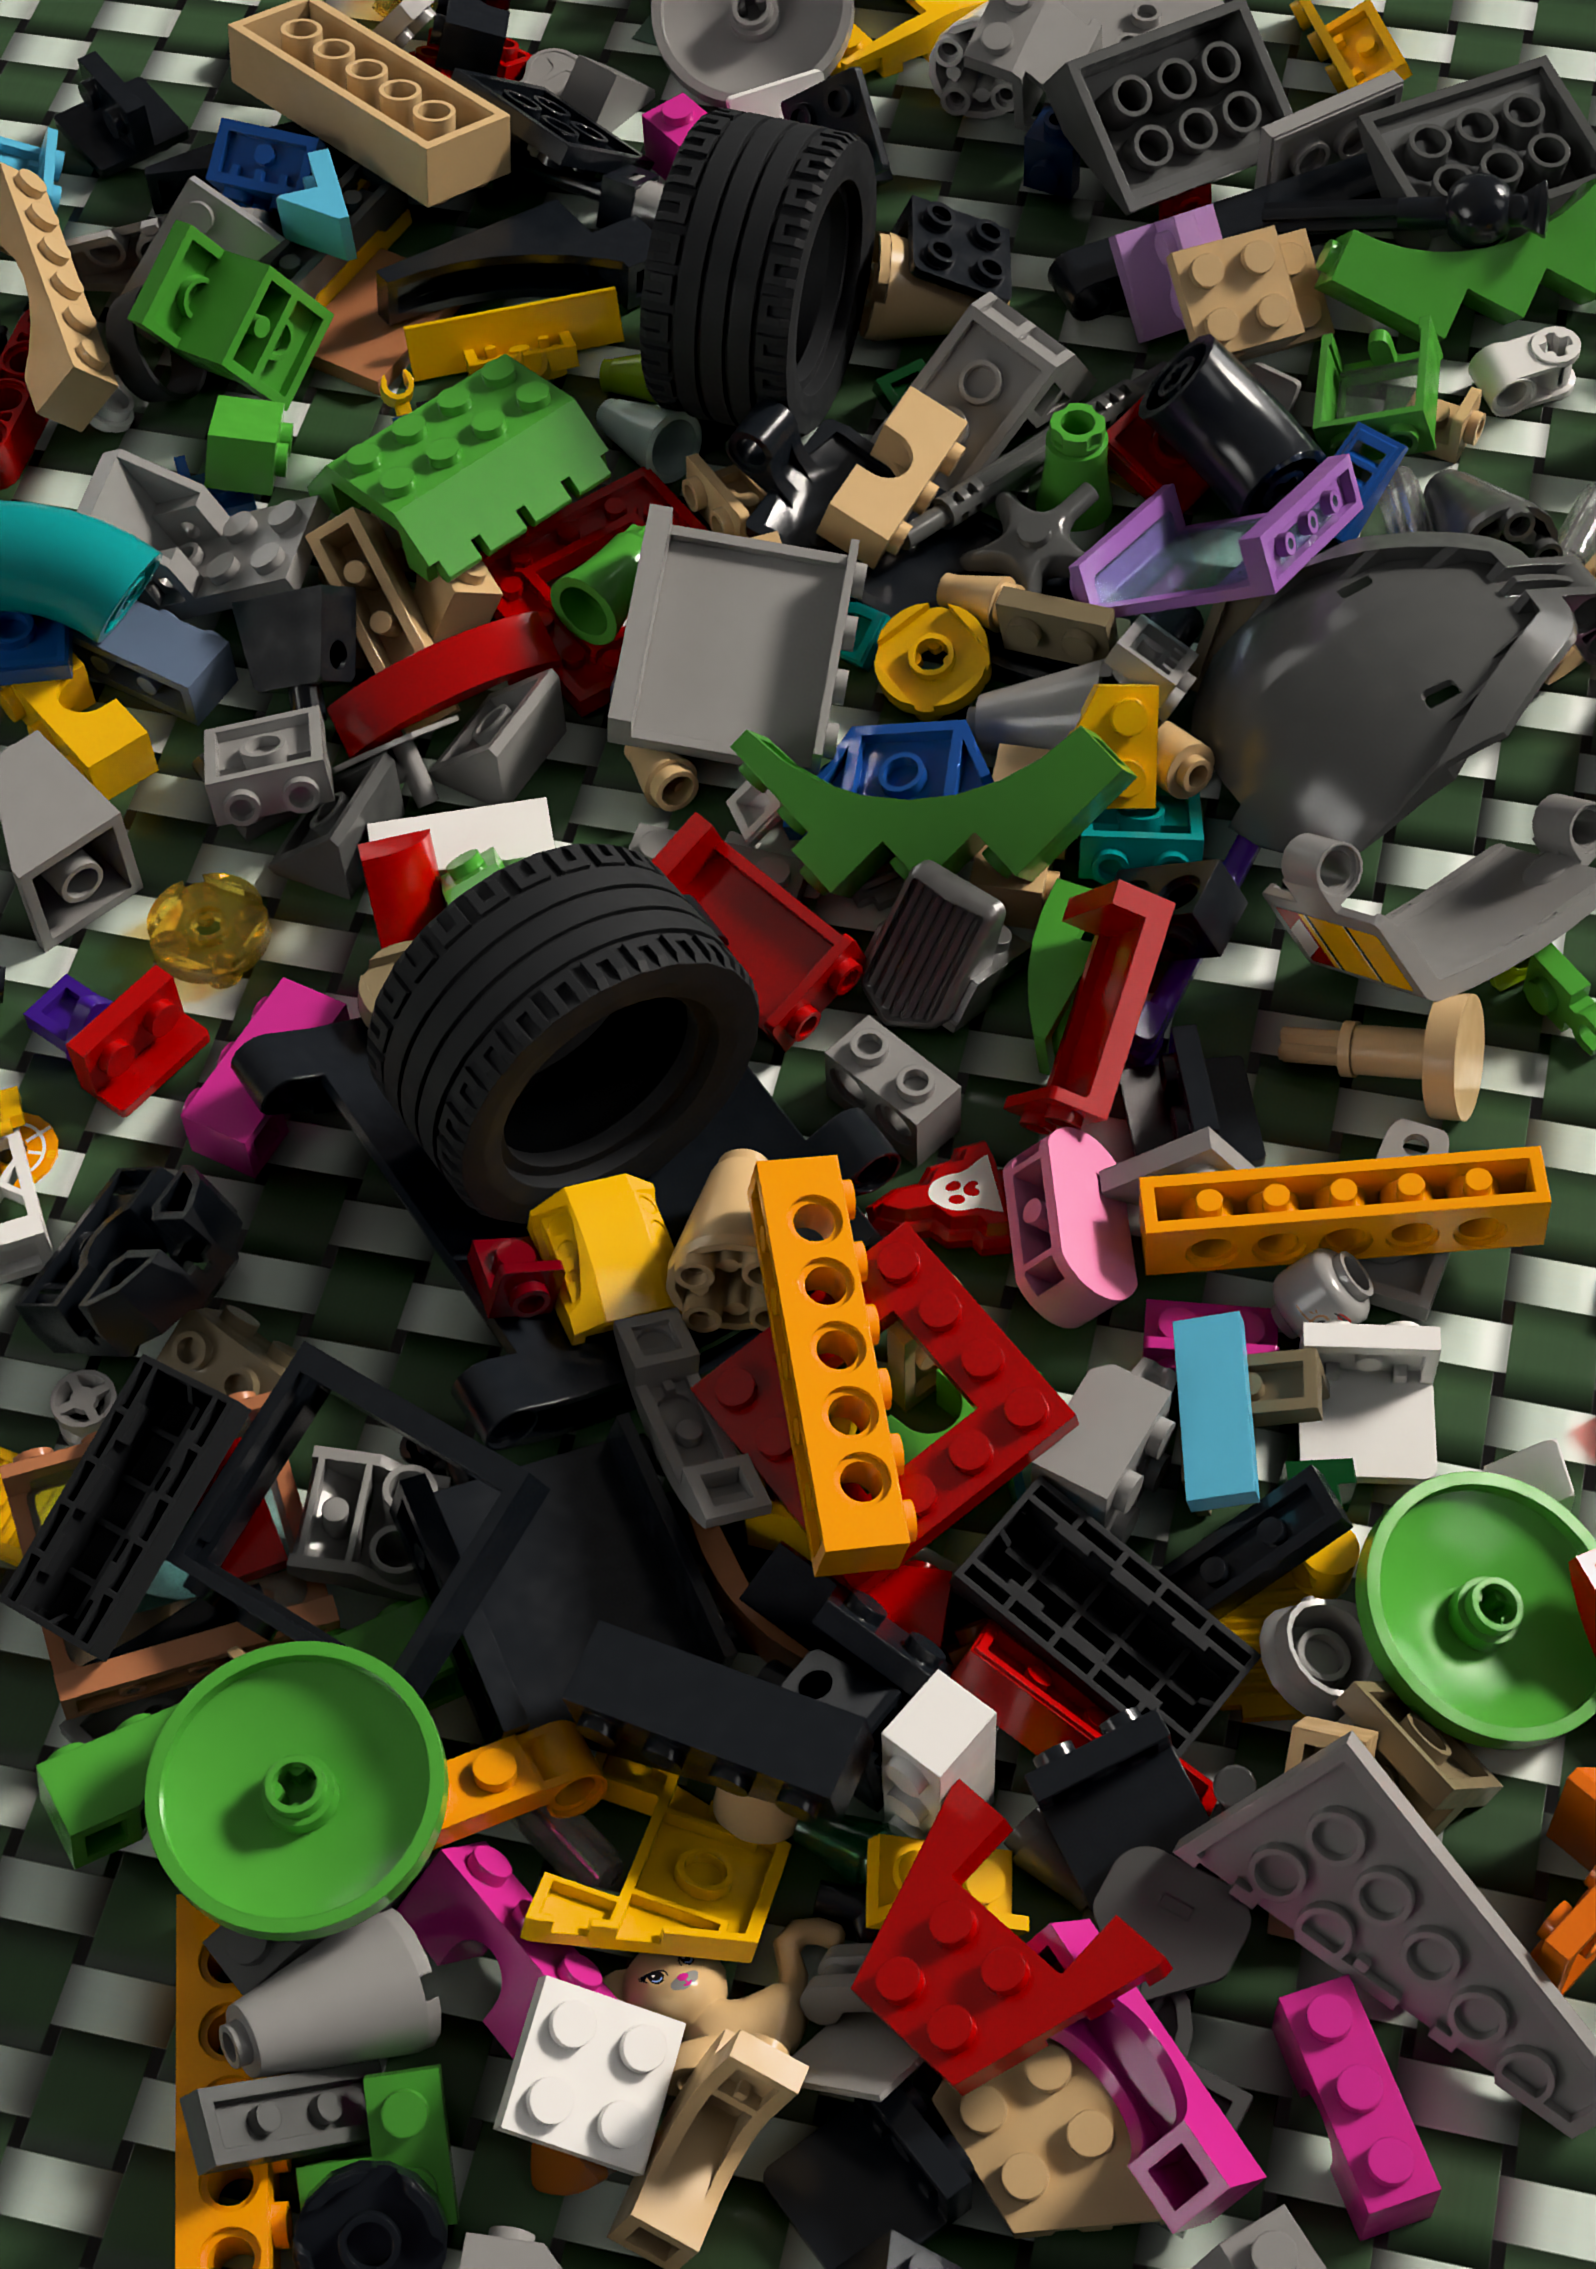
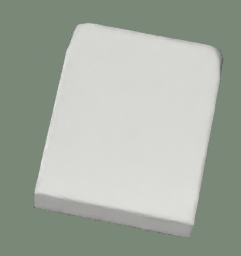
M1557 1439L1539 1442L1484 1466L1483 1472L1505 1475L1525 1482L1551 1496L1571 1512L1575 1493Z

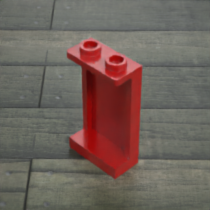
M697 812L687 820L651 860L681 894L691 895L698 901L726 936L729 945L726 947L753 980L759 1004L758 1030L784 1052H787L796 1041L800 1042L809 1037L818 1026L823 1010L837 995H844L850 991L861 977L863 965L867 958L856 940L847 933L843 935L838 933L723 841L714 826Z
M1120 879L1069 898L1062 922L1095 936L1047 1086L1007 1096L1003 1109L1021 1116L1020 1126L1032 1132L1048 1136L1062 1127H1072L1081 1130L1083 1125L1108 1120L1176 903Z

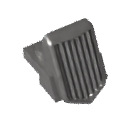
M929 859L922 861L911 869L886 920L878 925L864 953L867 959L863 965L860 985L884 1025L927 1030L943 1026L954 1033L988 1009L995 987L1028 964L1032 944L1011 933L1003 925L1006 910L1000 900Z

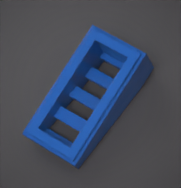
M1359 421L1334 456L1349 453L1352 464L1368 471L1372 475L1366 483L1356 478L1364 509L1332 539L1338 543L1358 538L1409 449L1407 446ZM1363 443L1385 454L1380 464L1358 453Z

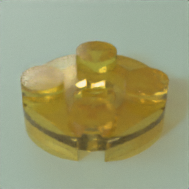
M225 873L202 874L204 882L194 883L185 887L183 880L171 885L155 900L147 917V931L155 962L174 978L188 983L209 984L216 989H226L236 985L240 981L242 973L248 971L261 959L270 943L272 925L261 895L248 881ZM214 921L220 922V930L214 934L200 935L197 930L199 926L210 927Z

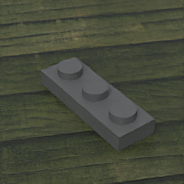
M379 2059L199 2088L180 2098V2103L198 2176L370 2144L363 2078L365 2075L382 2073Z

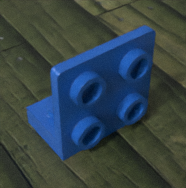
M221 118L206 180L218 189L222 195L238 206L272 212L274 218L280 219L276 198L282 194L305 190L302 177L312 175L307 153L325 149L326 144L319 138Z

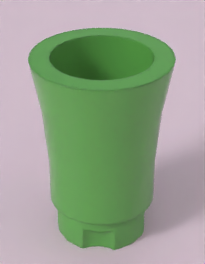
M1069 403L1063 410L1054 412L1046 434L1043 473L1035 499L1036 511L1044 512L1060 505L1083 482L1093 486L1099 495V499L1075 521L1070 532L1086 531L1099 526L1106 521L1113 509V498L1108 475V434L1106 432L1105 417L1098 414L1092 405Z
M630 525L625 532L616 534L600 551L581 566L561 577L552 585L550 593L552 606L565 627L578 638L590 644L606 645L614 640L628 617L646 525Z

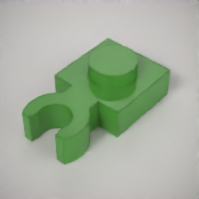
M1550 943L1539 952L1530 956L1523 991L1528 1002L1537 1013L1546 1015L1561 1032L1571 1028L1578 1044L1585 1052L1592 1056L1596 1054V1002L1589 996L1591 984Z

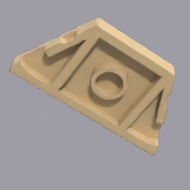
M1051 2038L1046 2039L1048 2047L963 2097L944 2079L931 2099L933 2107L949 2133L957 2140L974 2166L975 2175L1015 2239L1051 2236L1056 2231L1077 2229L1081 2232L1112 2230L1113 2226L1158 2221H1160V2225L1166 2224L1127 2166L1131 2157V2141L1118 2107L1095 2074L1074 2053Z

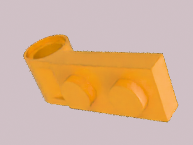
M568 1720L553 1721L516 1736L513 1734L447 1760L449 1779L448 1802L444 1822L433 1850L543 1806H546L551 1816L558 1819H567L581 1815L597 1805L607 1792L608 1782L582 1734L576 1730V1724Z

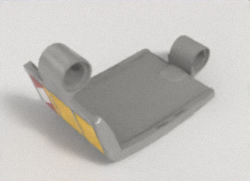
M1558 793L1547 796L1536 808L1532 820V829L1535 836L1532 840L1539 849V854L1507 847L1502 843L1492 845L1412 900L1386 915L1377 913L1375 916L1341 906L1355 890L1362 876L1363 861L1359 850L1352 844L1311 833L1299 834L1289 842L1284 850L1281 860L1282 874L1284 876L1282 881L1290 892L1282 890L1278 885L1271 883L1262 892V896L1303 955L1312 964L1438 1002L1474 988L1524 961L1569 931L1596 909V868L1588 867L1596 858V802Z

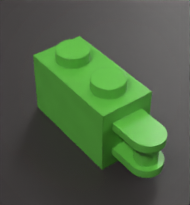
M218 395L207 435L204 482L206 488L272 496L276 476L286 478L288 457L291 455L293 423L283 422L285 403Z

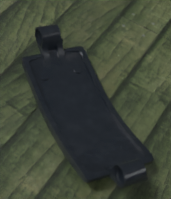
M763 399L756 403L726 443V452L730 460L767 492V495L746 521L745 531L749 538L778 531L782 544L848 555L847 552L816 534L829 503L856 464L880 477L894 478L896 476L887 465L870 455L874 447L872 442L851 427L833 419H825L803 446L798 423L794 415L787 407L771 399ZM939 488L935 498L944 494L946 491ZM913 511L906 522L908 523L915 519L919 514ZM979 511L951 530L940 529L909 550L901 548L896 556L886 551L874 570L869 566L867 567L862 599L850 597V602L865 604L888 614L892 618L900 611L916 604L929 603L930 608L941 607L937 604L936 593L938 584L946 573L1005 576L995 572L967 571L961 568L959 564L962 554L986 546L1000 538L1003 533L1001 521ZM1149 572L1117 601L1170 594L1171 584ZM1056 577L1050 579L1042 589L1041 594L1075 601L1070 590V578ZM1195 606L1143 614L1189 648L1204 628V619ZM1141 614L1120 618L1130 620L1132 625ZM983 627L990 647L992 679L1014 685L1080 666L1078 664L1004 649L1001 632L994 633ZM942 651L934 656L944 659L948 654Z

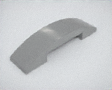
M676 1307L614 1321V1336L639 1417L663 1472L689 1514L705 1529L771 1514L772 1502L749 1454L737 1455L732 1442L697 1401L690 1389L701 1380L698 1373L700 1353L684 1320H682L679 1309Z

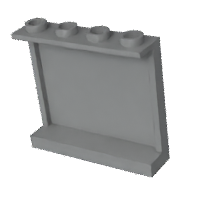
M650 503L608 713L607 742L741 765L743 761L730 746L747 729L767 737L800 767L817 775L820 772L822 758L834 760L840 724L828 721L831 704L843 706L849 670L839 669L838 665L841 650L853 652L859 617L847 614L850 597L862 599L868 564L857 562L860 540L851 539L849 554L845 555L673 525V507Z

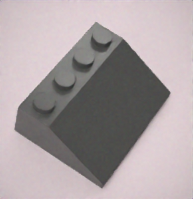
M1233 0L1068 61L1043 84L1064 136L1126 216L1256 166L1261 127L1293 114L1246 0Z
M1546 55L1360 115L1357 120V126L1381 198L1447 196L1448 191L1457 180L1465 175L1482 172L1494 174L1505 181L1511 188V194H1522L1542 181L1547 180L1550 215H1552L1582 184L1596 178V134ZM1511 227L1508 236L1501 243L1512 241L1528 232V230L1523 227ZM1447 230L1392 231L1398 246L1433 252L1471 250L1465 249L1449 237Z

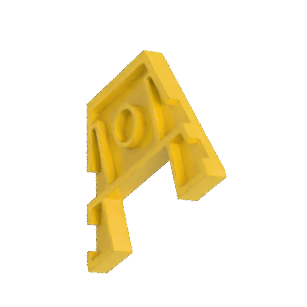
M597 1751L595 1760L608 1782L607 1792L602 1799L652 1816L619 1896H614L544 1872L525 1916L520 1938L530 1942L752 1963L792 1844L785 1840L775 1844H754L738 1839L716 1820L713 1813V1800L708 1805L677 1785L680 1775L653 1767L651 1769L646 1765Z

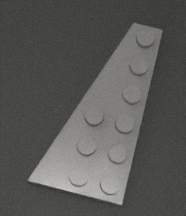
M1353 1730L1179 1839L1172 1853L1193 1868L1198 1863H1201L1232 1886L1229 1894L1250 1909H1253L1257 1904L1294 1930V1940L1342 1975L1349 1974L1352 1982L1388 2008L1394 2010L1399 2005L1430 2028L1428 2036L1452 2053L1456 2047L1494 2074V2084L1569 2138L1573 2139L1596 2126V2037Z

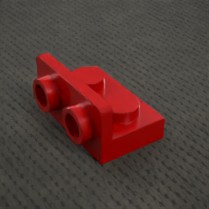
M155 964L65 1045L81 1088L119 1116L128 1117L210 1042V1036L205 1027L184 1013L174 977Z

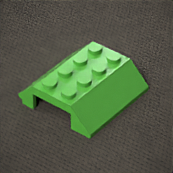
M503 354L499 358L489 361L481 369L454 386L444 389L438 396L411 413L398 418L393 424L363 443L350 448L347 453L327 464L307 486L311 497L320 495L337 516L351 507L359 509L364 506L399 532L410 569L428 582L437 578L439 573L441 578L449 583L482 561V556L472 543L473 539L487 556H491L527 532L526 525L517 513L518 510L528 524L535 527L572 503L571 497L561 482L565 483L569 491L576 498H580L611 478V472L608 469L605 456L609 450L575 398L507 354Z

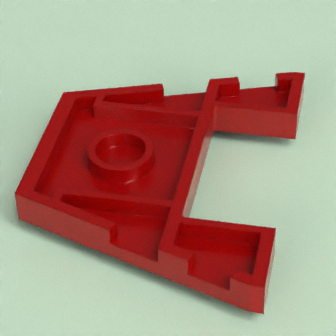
M958 1779L951 1787L850 1989L963 2097L1048 2047L1046 2039L1084 2017L1090 2021L1096 2019L1115 2007L1114 1999L1145 1981L1149 1987L1164 1979L1173 1970V1967L1162 1953L1118 1915L1111 1919L1063 1973H1058L962 1887L963 1883L1005 1840L1013 1829L999 1812L962 1780Z

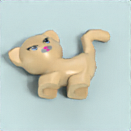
M822 1917L792 1920L772 1941L778 1966V1983L772 1984L745 1998L727 1999L726 1970L721 1960L640 1952L627 1969L615 1970L602 1977V1981L618 2000L686 2023L667 2091L668 2095L677 2097L699 2061L725 2029L735 2034L742 2029L749 2034L769 2036L784 2045L789 2052V2056L792 2057L803 2038L809 2019L800 2008V1997L808 1984L809 1977L801 1951L806 1945H818L830 1949L834 1945L844 1944L846 1932L841 1924Z

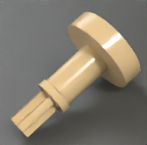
M1460 993L1438 1002L1434 1001L1430 1009L1426 1029L1362 1025L1360 1021L1345 1020L1340 1030L1285 1026L1281 1028V1043L1278 1048V1057L1283 1062L1337 1066L1341 1077L1356 1078L1358 1075L1422 1080L1424 1106L1427 1115L1431 1119L1465 1122L1473 1113L1481 1085L1485 1047L1483 1009L1480 999L1476 994Z

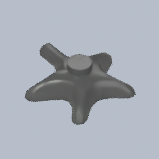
M1083 482L1060 505L1044 512L1033 511L1025 507L1010 491H1001L996 497L995 505L1003 526L1002 535L986 546L962 554L959 561L961 568L967 571H987L1011 576L1015 583L1022 585L1026 591L1042 593L1043 587L1050 579L1056 577L1070 578L1068 567L1085 553L1071 540L1070 531L1075 521L1099 499L1097 491L1089 483Z

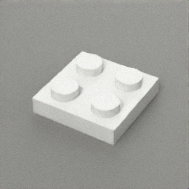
M548 1975L539 1977L493 2129L632 2176L644 2175L686 2023Z

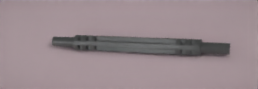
M1160 362L1132 381L1124 379L1086 404L1092 405L1098 414L1105 417L1107 430L1145 394L1153 380L1168 362ZM1049 427L932 500L929 510L908 522L913 528L907 535L901 548L909 550L940 529L951 530L996 501V497L1001 491H1011L1041 472L1044 466L1046 434Z

